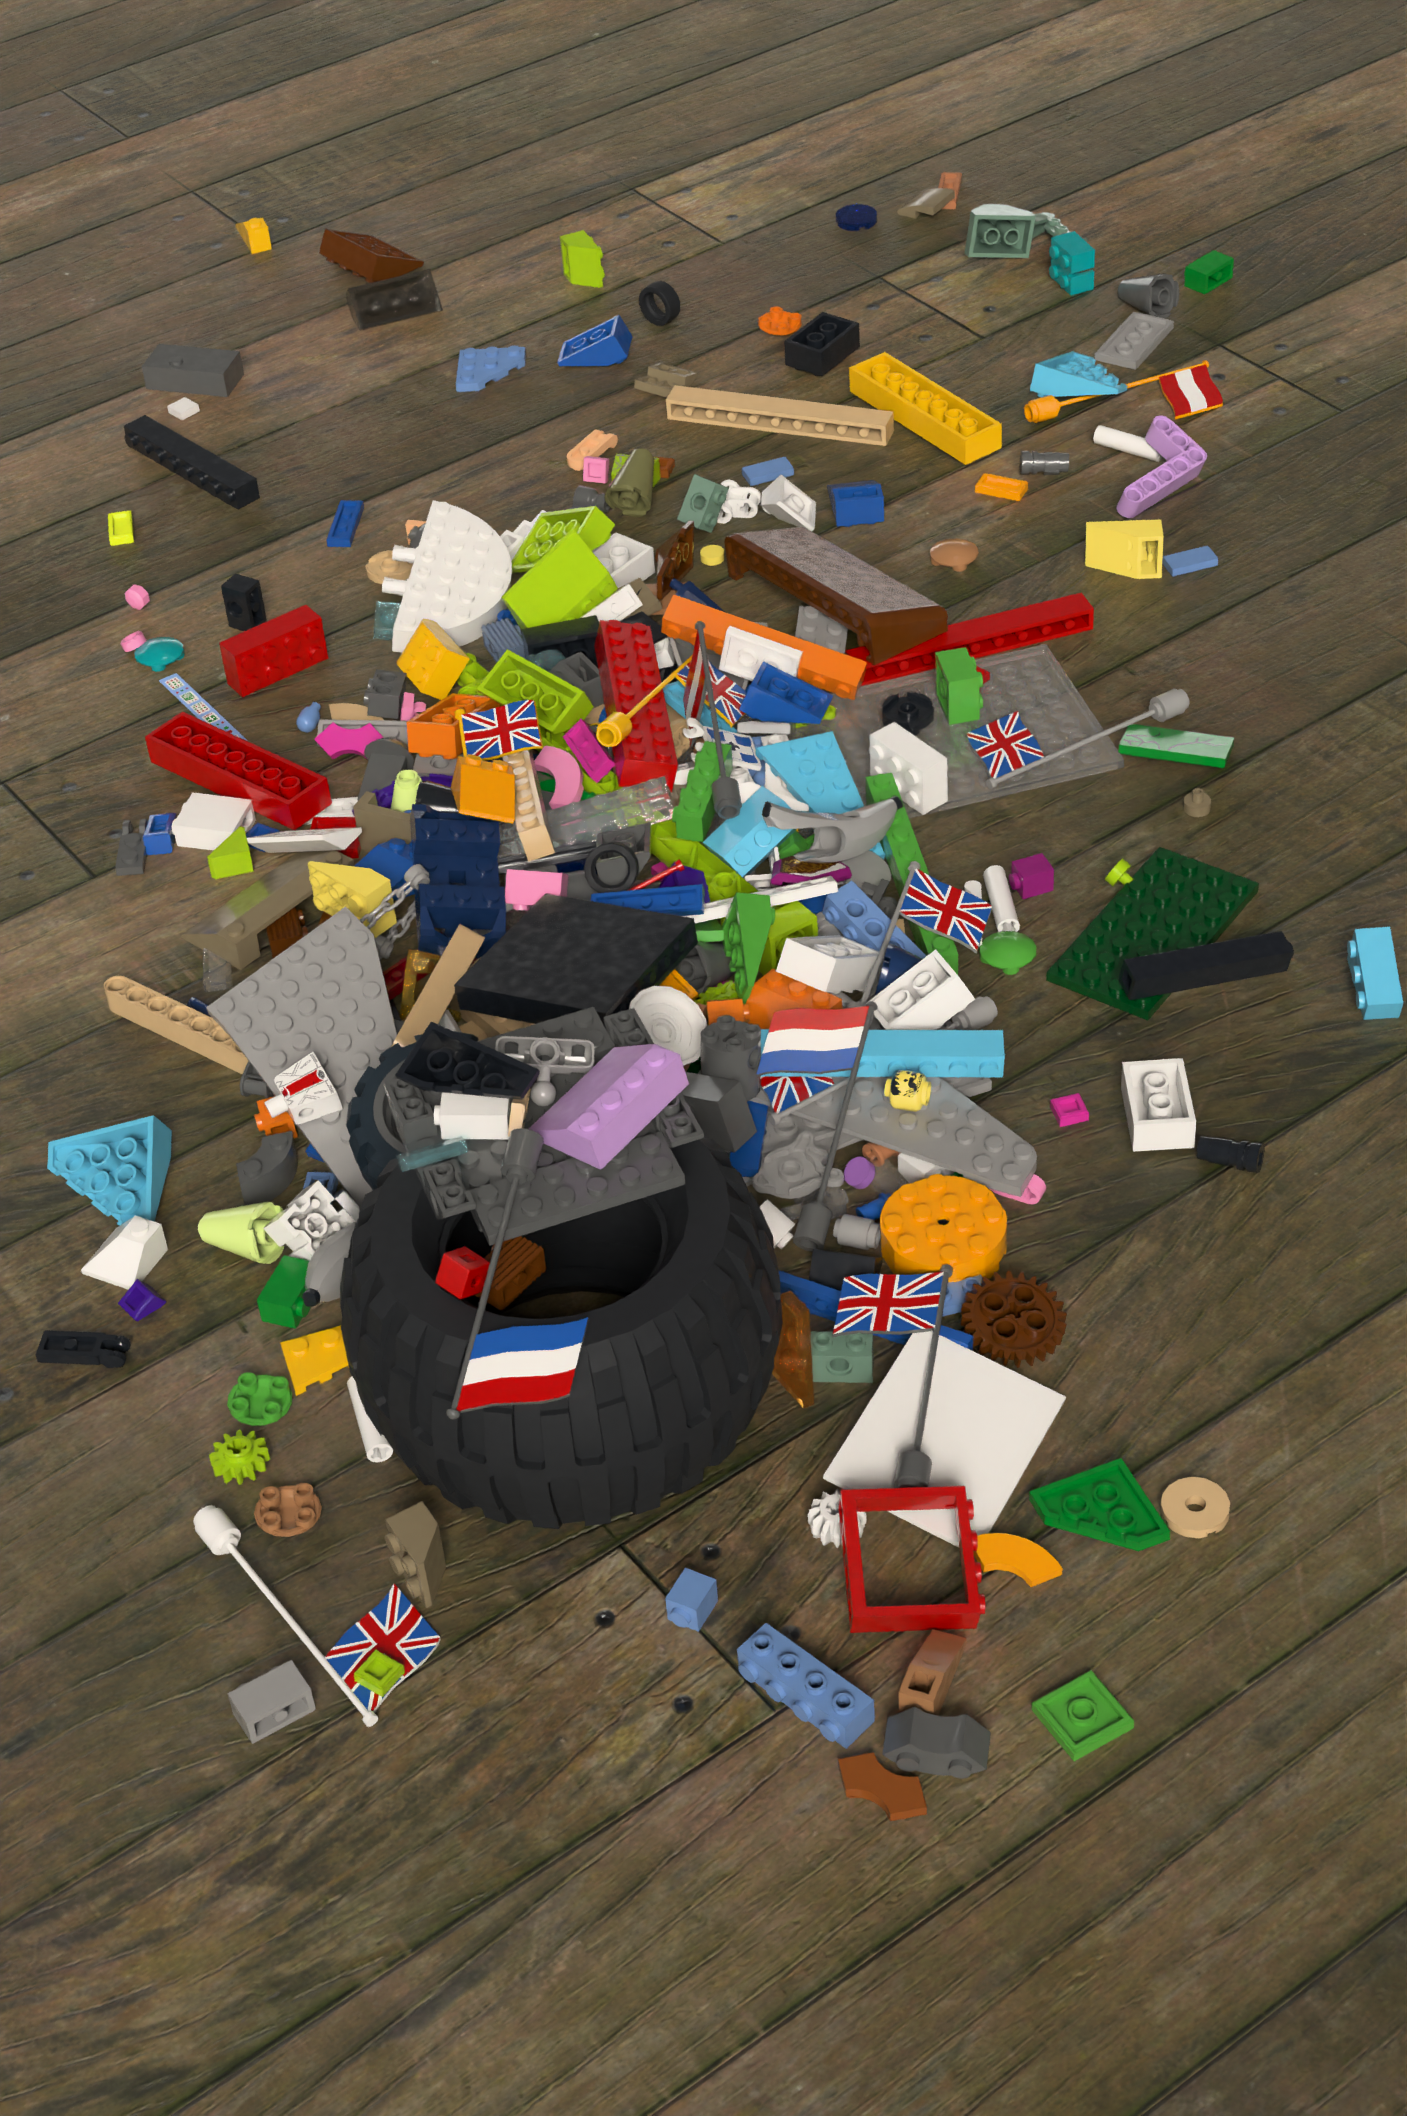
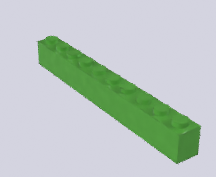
M892 773L866 777L867 805L889 799L893 796H898L902 801ZM903 804V807L897 810L892 825L880 841L899 897L910 872L908 867L912 861L918 862L921 866L920 871L929 875ZM908 920L917 947L926 956L936 949L958 975V952L954 941L926 930Z

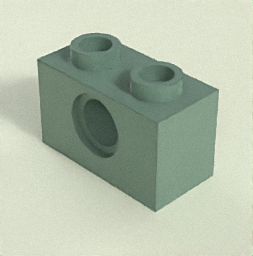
M694 474L677 520L687 523L689 520L694 521V527L712 533L729 488Z
M807 1331V1382L873 1383V1334L856 1333L832 1338L833 1331Z

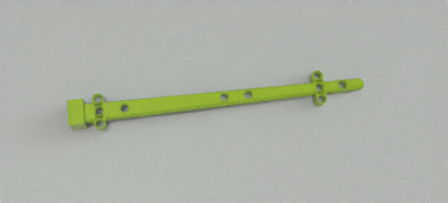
M464 652L470 660L457 679L458 685L462 686L458 694L485 696L477 691V687L488 675L489 671L477 662L475 655ZM540 727L543 747L550 746L562 749L575 758L584 776L582 786L585 791L595 793L597 796L607 800H613L615 803L623 806L624 811L620 816L607 813L623 828L651 822V853L663 864L670 868L675 861L680 859L682 865L704 872L710 902L732 898L736 892L748 894L759 892L698 841L677 838L676 823L672 822L670 818L633 788L619 787L617 775L611 770L598 783L592 780L564 740L563 736L565 733L561 732L554 735ZM799 901L772 906L775 909V920L773 925L770 926L758 969L763 975L767 974L771 969H777L786 938L818 936L817 916ZM726 917L721 918V927Z

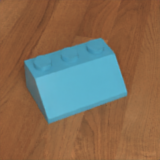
M761 786L742 804L738 816L727 819L703 842L716 857L742 878L750 875L769 857L775 847H779L797 830H781L766 825L762 816L765 802L768 801L781 807L791 808L764 786Z

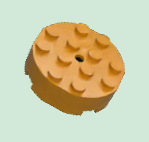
M933 1174L928 1178L904 1184L887 1199L881 1211V1255L895 1275L940 1272V1267L948 1264L953 1267V1274L948 1278V1282H958L978 1275L990 1279L999 1270V1262L1007 1251L1006 1211L991 1190L985 1185L970 1179Z

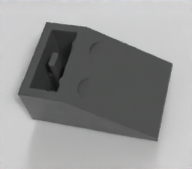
M582 652L559 661L549 671L584 691L594 708L604 704L599 669Z

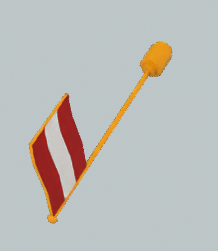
M1203 360L1201 364L1126 384L1127 388L1159 380L1162 393L1174 411L1175 420L1223 406L1221 393L1209 376L1207 369L1209 362ZM1048 395L1030 400L1024 406V414L1028 422L1038 423L1056 418L1061 406L1101 395H1084L1059 402L1054 396Z

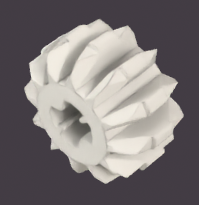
M838 1489L832 1495L823 1491L821 1499H813L808 1513V1524H810L813 1537L820 1538L823 1546L834 1542L837 1549L841 1543L838 1513L840 1492ZM857 1512L859 1538L862 1537L863 1528L867 1523L865 1512Z

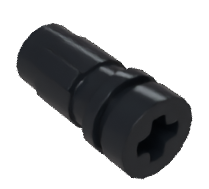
M1202 1135L1198 1142L1197 1159L1220 1165L1236 1166L1237 1170L1242 1171L1246 1168L1248 1172L1259 1173L1263 1164L1265 1146L1263 1143L1253 1141L1250 1144L1247 1140L1236 1142L1231 1139Z

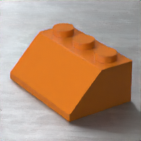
M771 969L755 982L751 994L746 1001V1004H749L750 1021L746 1023L756 1024L761 1029H769L774 1012L796 1008L838 1010L843 1009L842 999L778 973L775 969Z

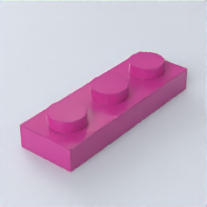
M580 719L563 736L589 777L596 783L615 766L613 759L598 741L597 736L588 723L583 719Z

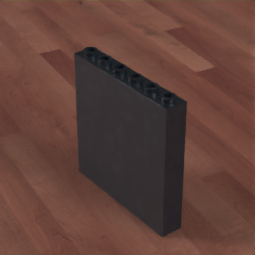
M545 894L454 984L459 1009L537 1024L594 1007L605 1027L603 1017L628 1010L630 1002L641 990L652 986H659L698 944L694 918Z

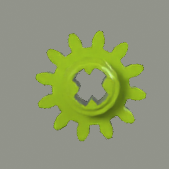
M241 1429L236 1432V1436L233 1437L225 1433L223 1435L224 1443H213L215 1452L209 1454L215 1477L223 1475L224 1483L227 1484L232 1478H236L237 1483L241 1485L244 1481L243 1478L249 1477L253 1481L256 1480L255 1471H266L265 1462L270 1460L265 1438L257 1439L255 1431H251L247 1436H243Z

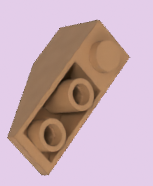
M934 1629L931 1631L911 1661L900 1687L899 1713L916 1707L926 1713L939 1716L966 1647L967 1638Z

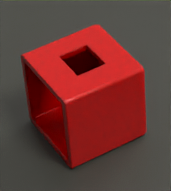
M466 1246L443 1254L435 1283L458 1299L476 1295L483 1291L490 1262Z

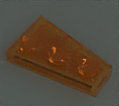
M790 1290L781 1294L783 1324L779 1345L774 1358L772 1375L803 1408L814 1405L810 1313L805 1303L800 1301Z

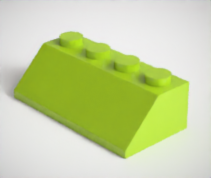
M508 649L477 687L478 692L501 705L517 701L534 700L536 702L539 726L554 735L570 730L580 719L584 720L594 708L584 691Z

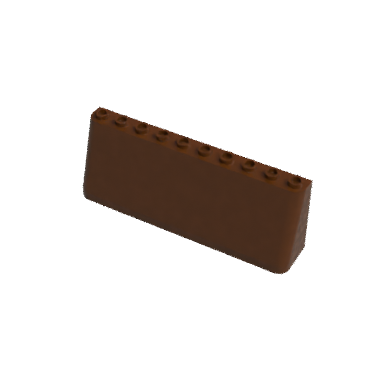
M804 527L734 533L725 538V551L730 578L735 581L744 577L745 572L752 570L855 632L858 645H865L870 655L866 656V659L873 665L948 631V614L944 607Z

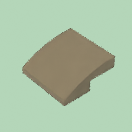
M933 188L921 191L898 209V214L915 219L922 213L934 216L955 198V190Z
M660 362L648 366L647 376L635 379L634 388L667 398L675 385L690 387L697 378L698 373Z

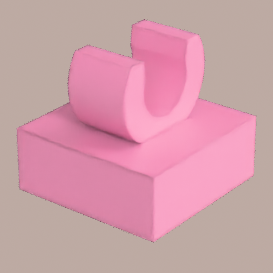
M584 457L583 481L607 483L609 458Z
M404 692L400 721H409L418 715L416 712L425 711L426 704L423 702L414 703V694Z

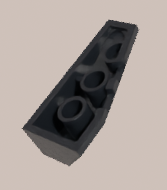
M430 1022L395 1076L397 1079L423 1091L523 1100L540 1074V1071L461 1034Z

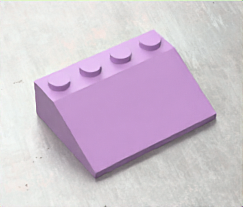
M656 1044L614 1047L543 1114L529 1130L540 1134L544 1139V1144L601 1170L689 1084L680 1054Z

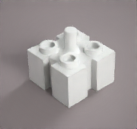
M318 1180L303 1189L287 1205L288 1208L278 1213L263 1229L279 1247L284 1244L289 1246L293 1251L289 1255L290 1257L310 1261L315 1251L328 1238L355 1221L344 1208L339 1211L333 1208L330 1203L335 1198Z

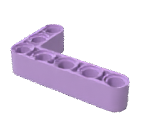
M1159 415L1153 419L1145 438L1147 443L1165 458L1167 462L1124 489L1117 504V512L1123 517L1133 518L1196 478L1207 459L1204 449L1166 416Z

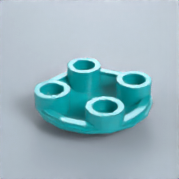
M172 637L151 638L136 648L134 652L137 662L151 667L152 671L155 672L163 671L166 665L176 660H181L185 656L183 644L178 639Z

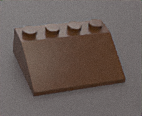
M325 229L319 254L327 257L326 260L328 262L339 263L340 268L352 270L353 275L366 277L365 281L373 284H378V281H391L424 265V261L372 235Z

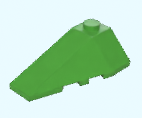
M736 892L722 925L724 930L723 947L725 955L731 957L729 968L731 972H735L734 984L738 997L742 998L743 1003H746L755 984L770 926L773 925L775 920V909L771 907L769 895Z

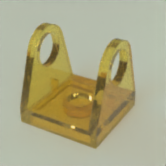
M408 949L400 1009L401 1021L407 1019L416 1003L414 1001L417 973L432 974L441 958L440 955ZM447 1008L455 1022H460L461 1013Z

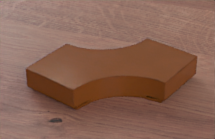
M874 1752L838 1759V1767L846 1797L863 1798L876 1803L885 1811L890 1821L927 1815V1806L918 1776H900L886 1770L878 1762Z

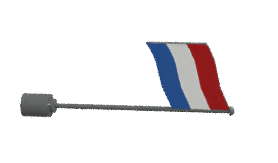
M873 1001L868 1002L866 1006L838 1010L796 1008L774 1012L756 1077L781 1072L823 1074L851 1070L817 1201H811L802 1206L793 1238V1243L796 1246L813 1252V1249L824 1248L830 1226L832 1212L823 1203L872 1015L874 1010L878 1008L877 1004Z
M519 1128L511 1131L502 1162L501 1172L511 1182L452 1406L451 1409L446 1411L448 1418L452 1420L458 1419L461 1413L487 1407L543 1404L561 1400L571 1395L589 1322L588 1317L560 1325L516 1326L478 1334L518 1184H524L534 1179L544 1139L540 1134L529 1129Z

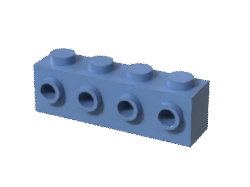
M765 1623L737 1649L738 1669L744 1679L761 1686L774 1701H781L787 1705L800 1720L813 1724L829 1741H836L847 1749L875 1722L874 1699L769 1624Z

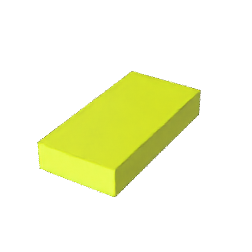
M129 510L109 513L110 545L134 543L132 512Z

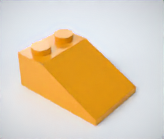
M471 754L466 755V757L458 756L451 783L458 812L460 814L514 824L515 774L512 766H509L507 762L502 760H493V762L482 761L481 757Z

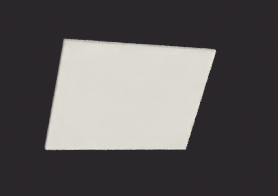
M933 1331L913 1333L826 1470L823 1476L824 1480L844 1490L894 1488L899 1456L903 1452L914 1450ZM939 1335L920 1451L929 1456L932 1461L929 1487L965 1486L967 1499H972L974 1508L973 1520H969L970 1529L976 1530L977 1535L989 1534L1063 1406L1066 1396ZM955 1509L888 1511L959 1547Z

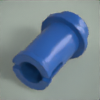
M880 1193L879 1198L857 1207V1216L873 1220L879 1219L884 1204L892 1194Z

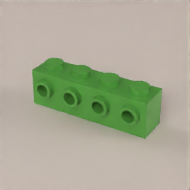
M705 741L702 750L697 751L695 767L689 770L686 788L683 787L680 793L679 806H675L673 809L672 822L676 823V833L679 839L704 842L716 811L714 809L711 785L721 777L715 742ZM721 743L726 777H730L733 770L732 746Z

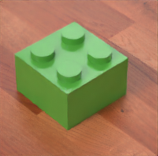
M966 647L935 652L936 696L948 724L980 720V709H983V699L980 693V688L983 687V677L981 672L976 670L975 658L970 657Z

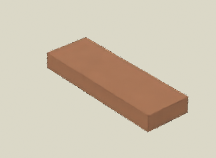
M941 173L938 188L955 190V198L942 209H956L962 173Z

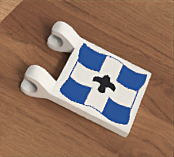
M688 718L687 724L693 728L683 729L685 737L696 738L703 736L704 742H715L713 728L703 726L695 718ZM719 729L721 743L732 746V764L760 771L761 764L759 758L755 755L756 749L751 736ZM697 742L695 749L701 751L704 743ZM691 753V758L695 762L696 754Z

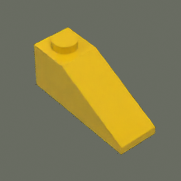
M252 218L249 221L235 224L236 229L252 254L272 249L268 226L263 218Z

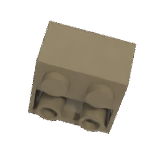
M421 1501L385 1519L388 1534L384 1538L389 1550L393 1554L389 1557V1561L394 1572L398 1576L402 1574L405 1577V1584L412 1598L418 1597L425 1608H428L434 1602L446 1569V1562L438 1522Z

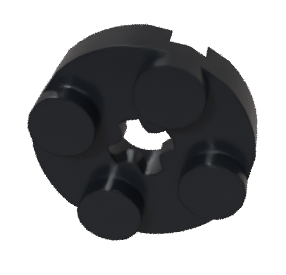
M907 692V697L900 698L899 694H895L887 698L882 705V721L884 726L895 722L913 735L919 734L921 729L929 726L934 720V707L932 706L931 699L920 693Z

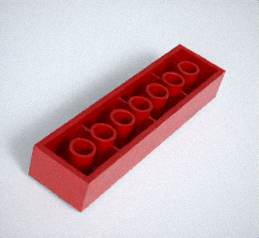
M183 711L145 736L152 763L221 796L251 799L254 812L294 831L332 804L326 777Z

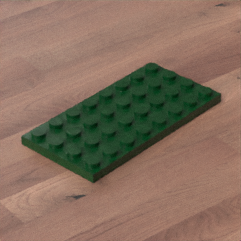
M1159 847L1133 875L1132 878L1134 880L1124 885L1047 971L1046 981L1148 1021L1171 993L1129 1000L1118 980L1124 959L1215 943L1258 893V882Z

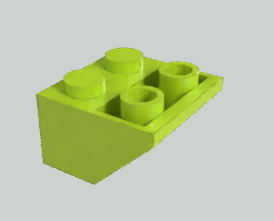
M584 230L560 236L563 273L569 282L575 285L603 287L602 278L605 277L601 266V259L603 258L601 247L597 246L593 238L589 237Z

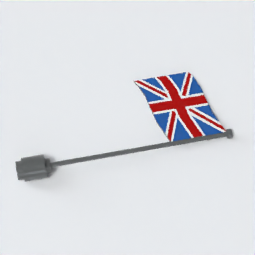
M948 1264L942 1265L940 1272L915 1275L862 1274L844 1277L832 1338L856 1333L902 1335L933 1331L914 1450L903 1452L899 1456L894 1488L929 1487L932 1461L929 1456L920 1450L948 1278L953 1274V1267Z

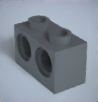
M376 669L374 678H369L368 690H365L364 705L368 706L367 716L399 718L404 692H406L407 673Z

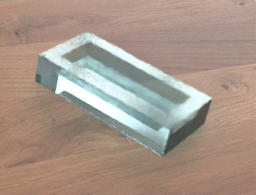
M460 1136L396 1155L399 1169L404 1172L468 1153L465 1139Z

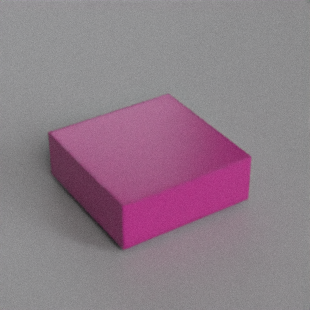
M1079 1093L1050 1099V1108L1060 1127L1089 1121V1112Z

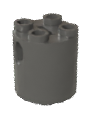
M729 1015L720 1016L717 1018L716 1023H712L701 1031V1074L740 1081L746 1101L756 1097L760 1092V1076L756 1077L761 1060V1028L756 1024L736 1021L734 1017Z

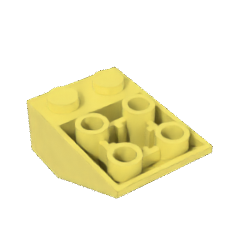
M1161 519L1086 522L1085 566L1135 579L1162 578L1164 536Z
M315 861L308 862L309 881L312 885L314 896L313 902L320 911H324L331 916L347 907L360 920L364 915L376 909L382 900L392 892L390 879L371 868ZM393 897L387 901L390 903V906L394 904ZM395 908L392 911L386 912L370 929L375 938L397 923ZM367 919L363 922L366 927L370 924Z

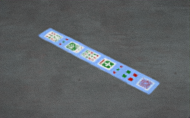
M177 673L159 680L198 719L248 741Z

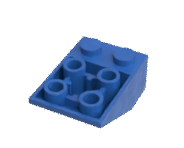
M875 480L827 485L837 527L884 522V496L880 483Z

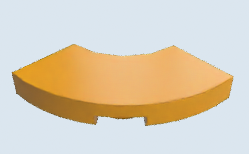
M1005 1533L977 1535L978 1547L977 1551H973L977 1562H980L983 1572L992 1570L1009 1571L1023 1578L1030 1587L1062 1575L1063 1568L1046 1549L1031 1540Z

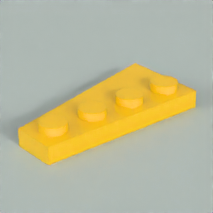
M341 1325L280 1342L296 1396L306 1392V1386L316 1381L322 1384L333 1378L332 1373L347 1366L349 1368Z

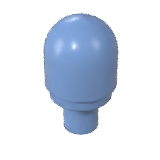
M312 702L310 706L301 710L296 720V725L300 731L308 733L316 728L320 719L319 710L321 706L319 703Z

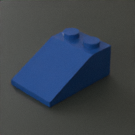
M617 315L563 342L557 363L559 366H609L614 363L619 364L626 360L633 336L620 315Z
M763 662L739 710L751 718L765 722L820 724L833 695Z
M392 838L388 842L374 847L355 867L371 868L390 879L391 889L394 891L406 883L404 875L413 866L412 846L406 844L402 839ZM414 889L406 897L415 894ZM396 895L393 896V901L399 899Z

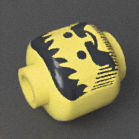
M898 1070L892 1079H887L884 1094L885 1097H889L893 1108L917 1112L921 1110L923 1105L927 1106L929 1103L931 1082L927 1081L926 1076L921 1072Z

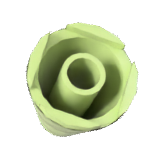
M261 1202L207 1212L198 1224V1232L204 1242L261 1264H271L276 1261L285 1247H279L263 1229L278 1213L283 1211L280 1206L274 1205L273 1202Z

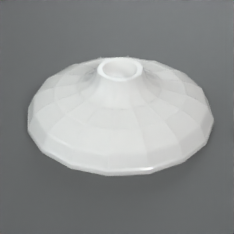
M652 986L641 990L630 1002L629 1009L635 1008L654 1044L680 1054L683 1066L695 1062L701 1056V1031L708 1025L701 1009L689 996L672 987Z

